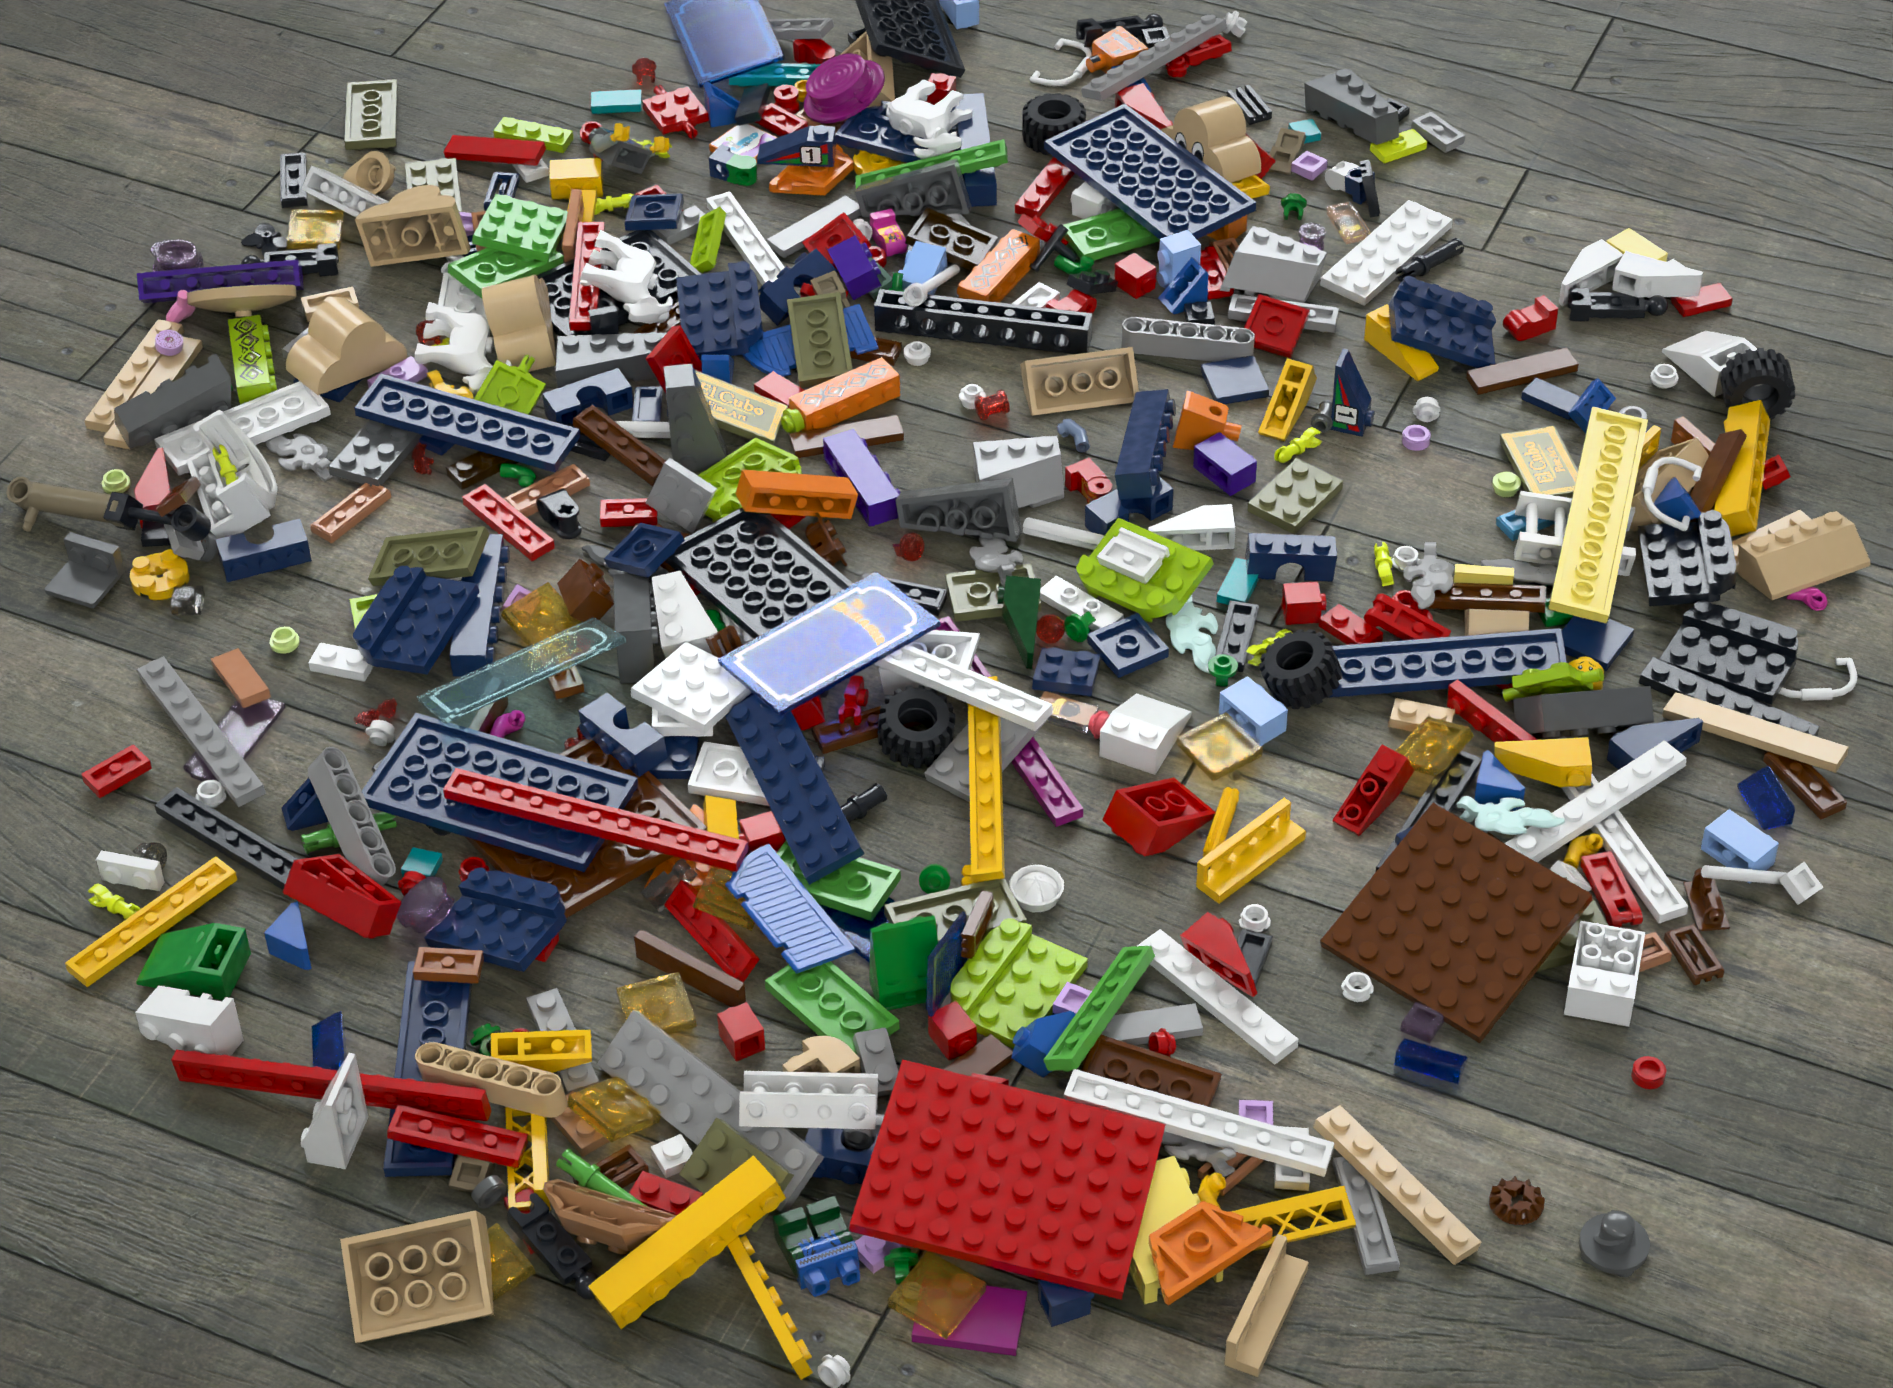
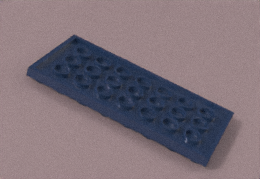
M1126 104L1120 105L1044 141V150L1159 239L1188 230L1196 239H1199L1256 211V201Z
M415 713L362 789V793L369 808L585 872L603 844L604 838L446 799L443 793L445 785L455 768L624 810L638 787V779L624 773Z

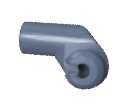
M1063 419V423L1057 426L1058 433L1062 434L1064 438L1071 434L1078 452L1089 450L1090 445L1086 430L1072 419Z

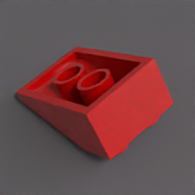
M1172 777L1116 790L1102 821L1111 827L1114 834L1122 837L1132 845L1135 852L1145 857L1165 852L1212 820L1216 812L1177 779Z

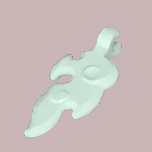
M1191 595L1176 615L1173 616L1172 613L1167 615L1166 626L1171 631L1170 638L1173 647L1181 654L1185 653V649H1191L1195 665L1200 670L1209 673L1208 662L1216 655V648L1212 643L1211 636L1200 632L1199 629L1207 628L1211 634H1216L1218 623L1212 613H1208L1206 616L1201 615L1202 609L1194 607Z
M1463 796L1456 804L1458 808L1466 809L1460 818L1466 822H1472L1476 818V828L1482 831H1496L1507 835H1517L1527 832V829L1524 828L1525 826L1552 828L1565 823L1564 818H1558L1548 810L1524 807L1525 802L1517 798H1501L1499 804L1486 803L1484 805L1478 804L1477 801L1469 796ZM1524 807L1517 811L1510 812V810L1513 808Z

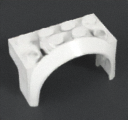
M221 410L194 424V431L208 448L186 461L191 476L197 477L201 483L197 493L204 514L210 519V531L219 539L242 533L271 516L269 509L275 506L277 483L269 465L251 439ZM219 445H223L227 449L231 464L235 465L237 471H239L236 473L239 479L229 485H226L225 477H221L219 472L221 467L213 456L212 450L214 447L221 454Z

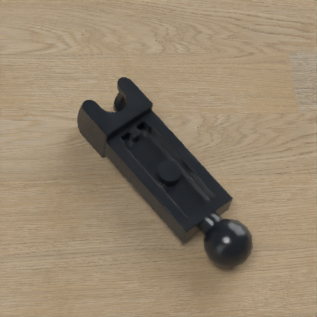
M1155 13L1149 14L1144 20L1138 15L1095 21L1093 18L1081 19L1077 21L1076 38L1078 40L1085 39L1084 47H1092L1094 40L1118 26L1123 27L1137 38L1142 35V29L1163 27L1164 23L1162 17Z
M335 243L318 244L317 248L265 252L264 259L249 255L241 262V264L299 260L303 275L319 273V276L322 277L339 274L337 267L339 255Z
M1571 288L1569 290L1567 306L1571 309L1570 321H1589V317L1645 318V311H1648L1653 316H1661L1666 313L1668 302L1660 295L1644 300V297H1635L1624 293L1589 292V288Z
M532 1193L530 1195L532 1203L530 1205V1213L528 1214L521 1213L516 1207H510L507 1213V1221L510 1228L521 1240L524 1239L562 1285L565 1286L575 1280V1290L578 1296L588 1300L595 1298L588 1286L599 1276L594 1272H586L592 1268V1260L549 1212V1207L536 1193Z

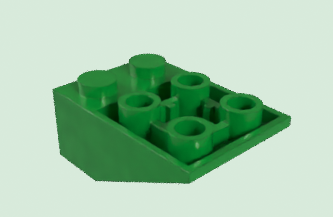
M934 915L927 917L916 916L908 921L894 924L884 923L870 929L869 981L875 1000L888 1011L942 999L943 981Z
M211 923L161 934L136 981L137 985L152 988L165 986L188 990L190 995L201 996L203 993L211 994L213 999L217 1000L229 998L251 955L246 929L220 923Z

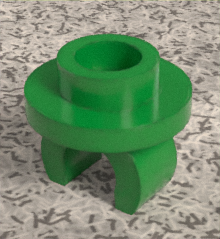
M1290 193L1282 198L1281 206L1284 208V219L1288 220L1290 211H1296L1298 213V220H1302L1303 209L1307 206V200L1297 193Z
M1089 611L1082 616L1071 614L1064 621L1065 632L1072 640L1083 642L1087 639V634L1090 633L1089 626L1096 619Z
M1220 654L1209 660L1208 671L1216 677V686L1228 687V678L1237 673L1238 663L1232 656Z
M928 865L919 875V885L927 894L947 890L950 886V874L947 868L941 865Z
M487 1023L473 1031L474 1037L470 1040L472 1046L480 1044L479 1054L490 1056L486 1045L491 1043V1033H500L501 1029L499 1026L492 1027L490 1023Z
M906 1247L890 1250V1254L884 1257V1265L895 1268L896 1285L910 1284L909 1266L918 1263V1255L912 1253L911 1249Z

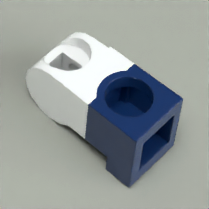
M1341 161L1332 169L1326 171L1325 181L1331 189L1336 191L1342 190L1351 194L1353 202L1361 205L1367 201L1360 166Z

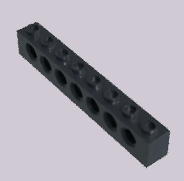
M885 289L879 290L874 305L875 331L1069 353L1073 355L1088 353L1092 340V313L927 294L925 302L914 307L905 302L904 292Z

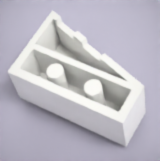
M681 571L652 577L661 648L665 657L670 656L685 642L712 654L706 639L718 631ZM719 639V640H717V642H718V644H719V646H720V649H721L723 655H725V654H726V653H725V650H724V648H723V646H722V644H721V641H720V639Z
M158 986L135 1012L139 1030L143 1036L150 1040H158L165 1043L175 1051L177 1049L231 1056L244 1041L234 998L226 997L221 1002L212 1000L211 994L203 993L198 998L190 996L188 990Z

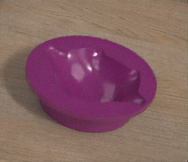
M853 53L838 55L825 61L812 72L806 83L807 94L804 100V110L807 116L818 123H835L861 112L881 92L885 82L883 69L878 63L864 60L860 55Z

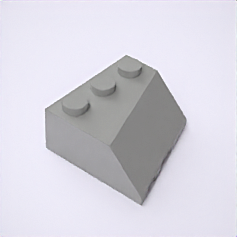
M1252 226L1235 251L1220 291L1230 292V288L1244 290V295L1254 296L1255 293H1264L1277 300L1305 303L1321 277L1327 252L1319 250L1315 246L1294 241L1290 237L1269 232L1265 228Z
M1057 435L973 442V468L976 482L1013 478L1018 508L1025 506L1034 508L1064 498L1061 453Z

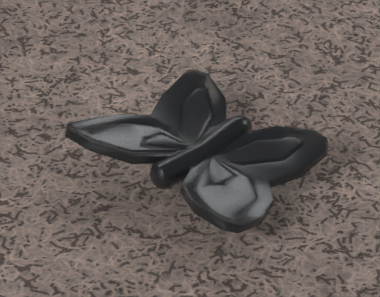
M268 223L258 225L255 233L246 236L241 241L243 246H256L257 249H262L263 257L265 252L299 246V242L296 240L281 237L280 232L275 233L274 227Z

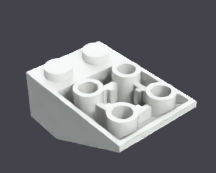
M1703 331L1663 348L1662 353L1712 396L1716 397L1723 394L1720 377L1722 376L1721 371L1723 367H1727V361L1729 359L1734 360V355L1738 353L1744 354L1746 353L1745 350L1751 349L1755 351L1757 348L1742 337Z
M1580 921L1564 1015L1629 1027L1645 932Z

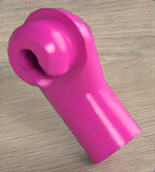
M1808 587L1786 595V599L1802 601L1814 611L1825 609L1828 603L1826 595L1816 587Z
M513 710L511 713L497 717L490 735L504 738L505 735L520 730L525 722V715L519 710Z

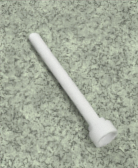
M953 264L923 284L913 283L909 285L903 293L905 302L910 306H919L927 299V293L957 275L960 271L959 266Z

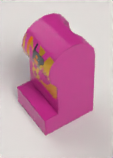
M887 209L870 213L872 238L877 246L885 250L887 257L906 253V239L895 220L894 211Z

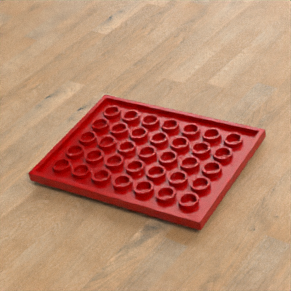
M902 1059L853 1211L849 1231L1122 1300L1166 1124Z

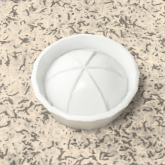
M1029 865L1020 868L1013 874L1009 881V887L1022 909L1029 912H1044L1056 905L1064 890V880L1053 868L1044 865Z

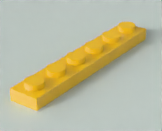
M215 856L65 962L67 971L83 985L89 987L238 880L236 871Z
M746 1234L742 1237L738 1236L727 1246L800 1380L813 1373L807 1363V1360L812 1358V1355L803 1339L796 1342L792 1334L798 1330L788 1312L783 1315L780 1313L778 1307L782 1306L783 1302L774 1286L769 1289L766 1287L764 1281L768 1280L769 1276L760 1260L753 1263L750 1256L756 1252Z

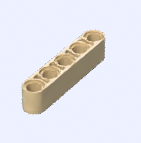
M436 1042L425 1043L415 1053V1059L423 1082L485 1089L490 1103L548 1118L561 1115L567 1108V1099L561 1079L554 1073Z

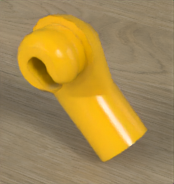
M1596 833L1574 838L1569 844L1563 862L1577 869L1582 856L1596 854L1602 848L1603 839Z
M1214 1172L1211 1176L1207 1175L1202 1179L1197 1193L1200 1201L1208 1202L1220 1208L1217 1199L1220 1190L1226 1187L1224 1176Z

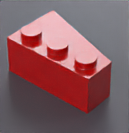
M341 854L294 860L282 892L368 939L390 935L402 903Z

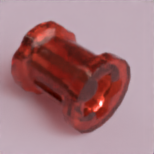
M1002 389L998 390L996 394L984 398L982 396L975 397L976 412L982 421L988 419L990 415L1000 412L1006 414L1010 411L1007 395Z

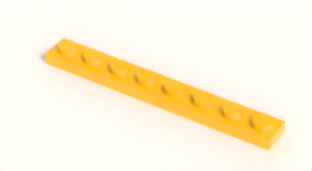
M997 676L988 677L992 680L999 682ZM968 704L971 876L975 883L1005 878L1001 717Z

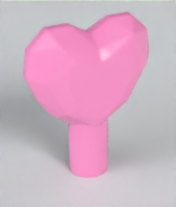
M186 290L178 292L177 301L168 311L166 321L179 323L193 314L195 307L187 304L186 293L188 292Z

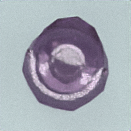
M163 240L154 243L150 249L151 254L155 257L152 268L153 272L204 267L201 252H198L195 245L188 240Z
M426 877L412 887L402 899L396 918L405 928L411 927L417 933L427 932L445 919L455 903V898L447 892V886L442 878Z

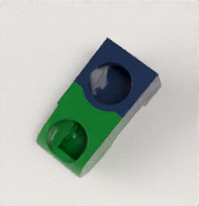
M721 144L709 157L711 177L743 186L753 185L758 180L756 159L752 156H741L732 153L729 146Z

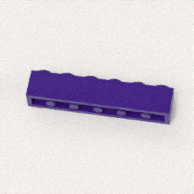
M299 260L137 273L139 300L143 303L177 301L180 290L192 292L248 285H295L296 290H304L302 266Z

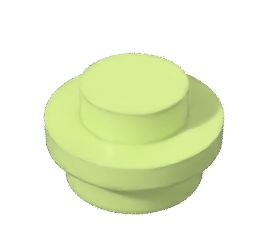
M119 469L110 470L105 473L102 481V488L108 494L112 492L124 493L131 485L129 476Z
M1501 472L1493 477L1492 486L1497 495L1512 497L1520 489L1521 480L1511 472Z
M290 627L275 629L270 638V647L277 653H290L300 644L298 634Z

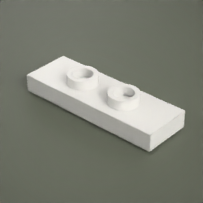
M1055 576L1040 589V600L1067 616L1071 614L1082 616L1089 611L1096 619L1089 626V629L1093 631L1124 619L1122 613L1058 576Z

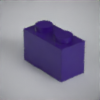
M856 235L827 249L853 300L882 286L877 277L881 274V271L874 259L869 261L872 254L866 243L860 244Z
M1219 432L1194 446L1193 467L1229 496L1256 482L1257 460Z

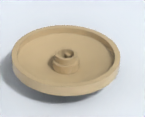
M295 285L233 286L186 293L188 305L210 311L235 313L236 318L252 316V311L271 308L297 297Z

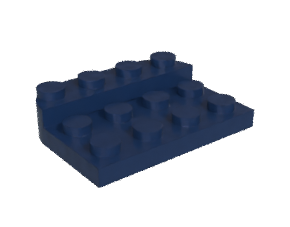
M881 101V106L865 108L848 118L835 133L837 144L906 163L921 160V158L914 154L915 148L928 149L914 142L913 138L917 136L905 135L893 129L889 118L886 116L887 109L885 104L889 101Z
M745 261L728 263L729 271L676 277L681 327L700 360L701 355L736 356L749 352L748 347L754 345L759 339H763L757 278L750 265Z
M1412 276L1404 278L1389 301L1392 341L1475 368L1496 364L1492 338V328L1496 323V318L1492 313L1493 306L1488 301H1478L1461 292L1447 290L1439 285L1417 280Z
M400 566L394 570V575L386 581L353 633V638L361 655L372 666L428 675L480 591L477 583L426 576L422 567L410 568L408 566Z
M476 868L458 886L462 894L461 898L455 902L451 909L424 938L428 947L482 950L484 962L524 972L567 921L564 915L565 904L555 885L501 871H486L484 868Z

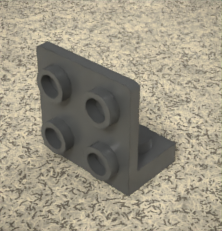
M69 532L64 538L69 561L45 587V592L50 596L95 608L125 573L120 548L116 545Z

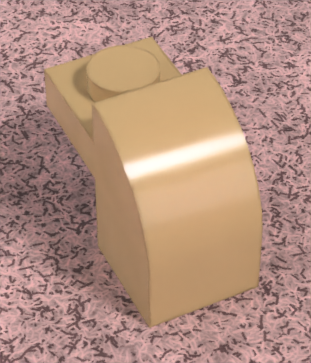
M814 1036L803 1040V1053L793 1056L782 1065L783 1072L861 1073L860 1058L846 1043L831 1036Z

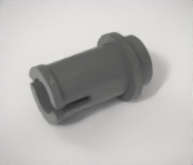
M1322 401L1319 404L1317 413L1311 418L1312 427L1321 431L1320 433L1329 431L1333 426L1331 418L1332 401Z

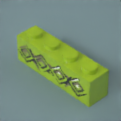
M260 315L228 319L236 387L241 405L277 390L274 365L271 358L268 325H262Z

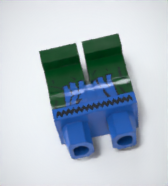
M835 1196L806 1205L807 1216L802 1207L773 1216L775 1239L793 1274L797 1278L801 1290L807 1288L814 1297H817L830 1290L829 1280L840 1277L843 1285L847 1286L860 1281L858 1247L845 1225Z

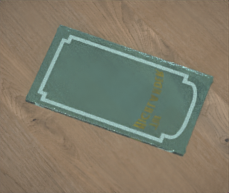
M593 617L417 696L418 702L443 723L447 724L626 643V638Z

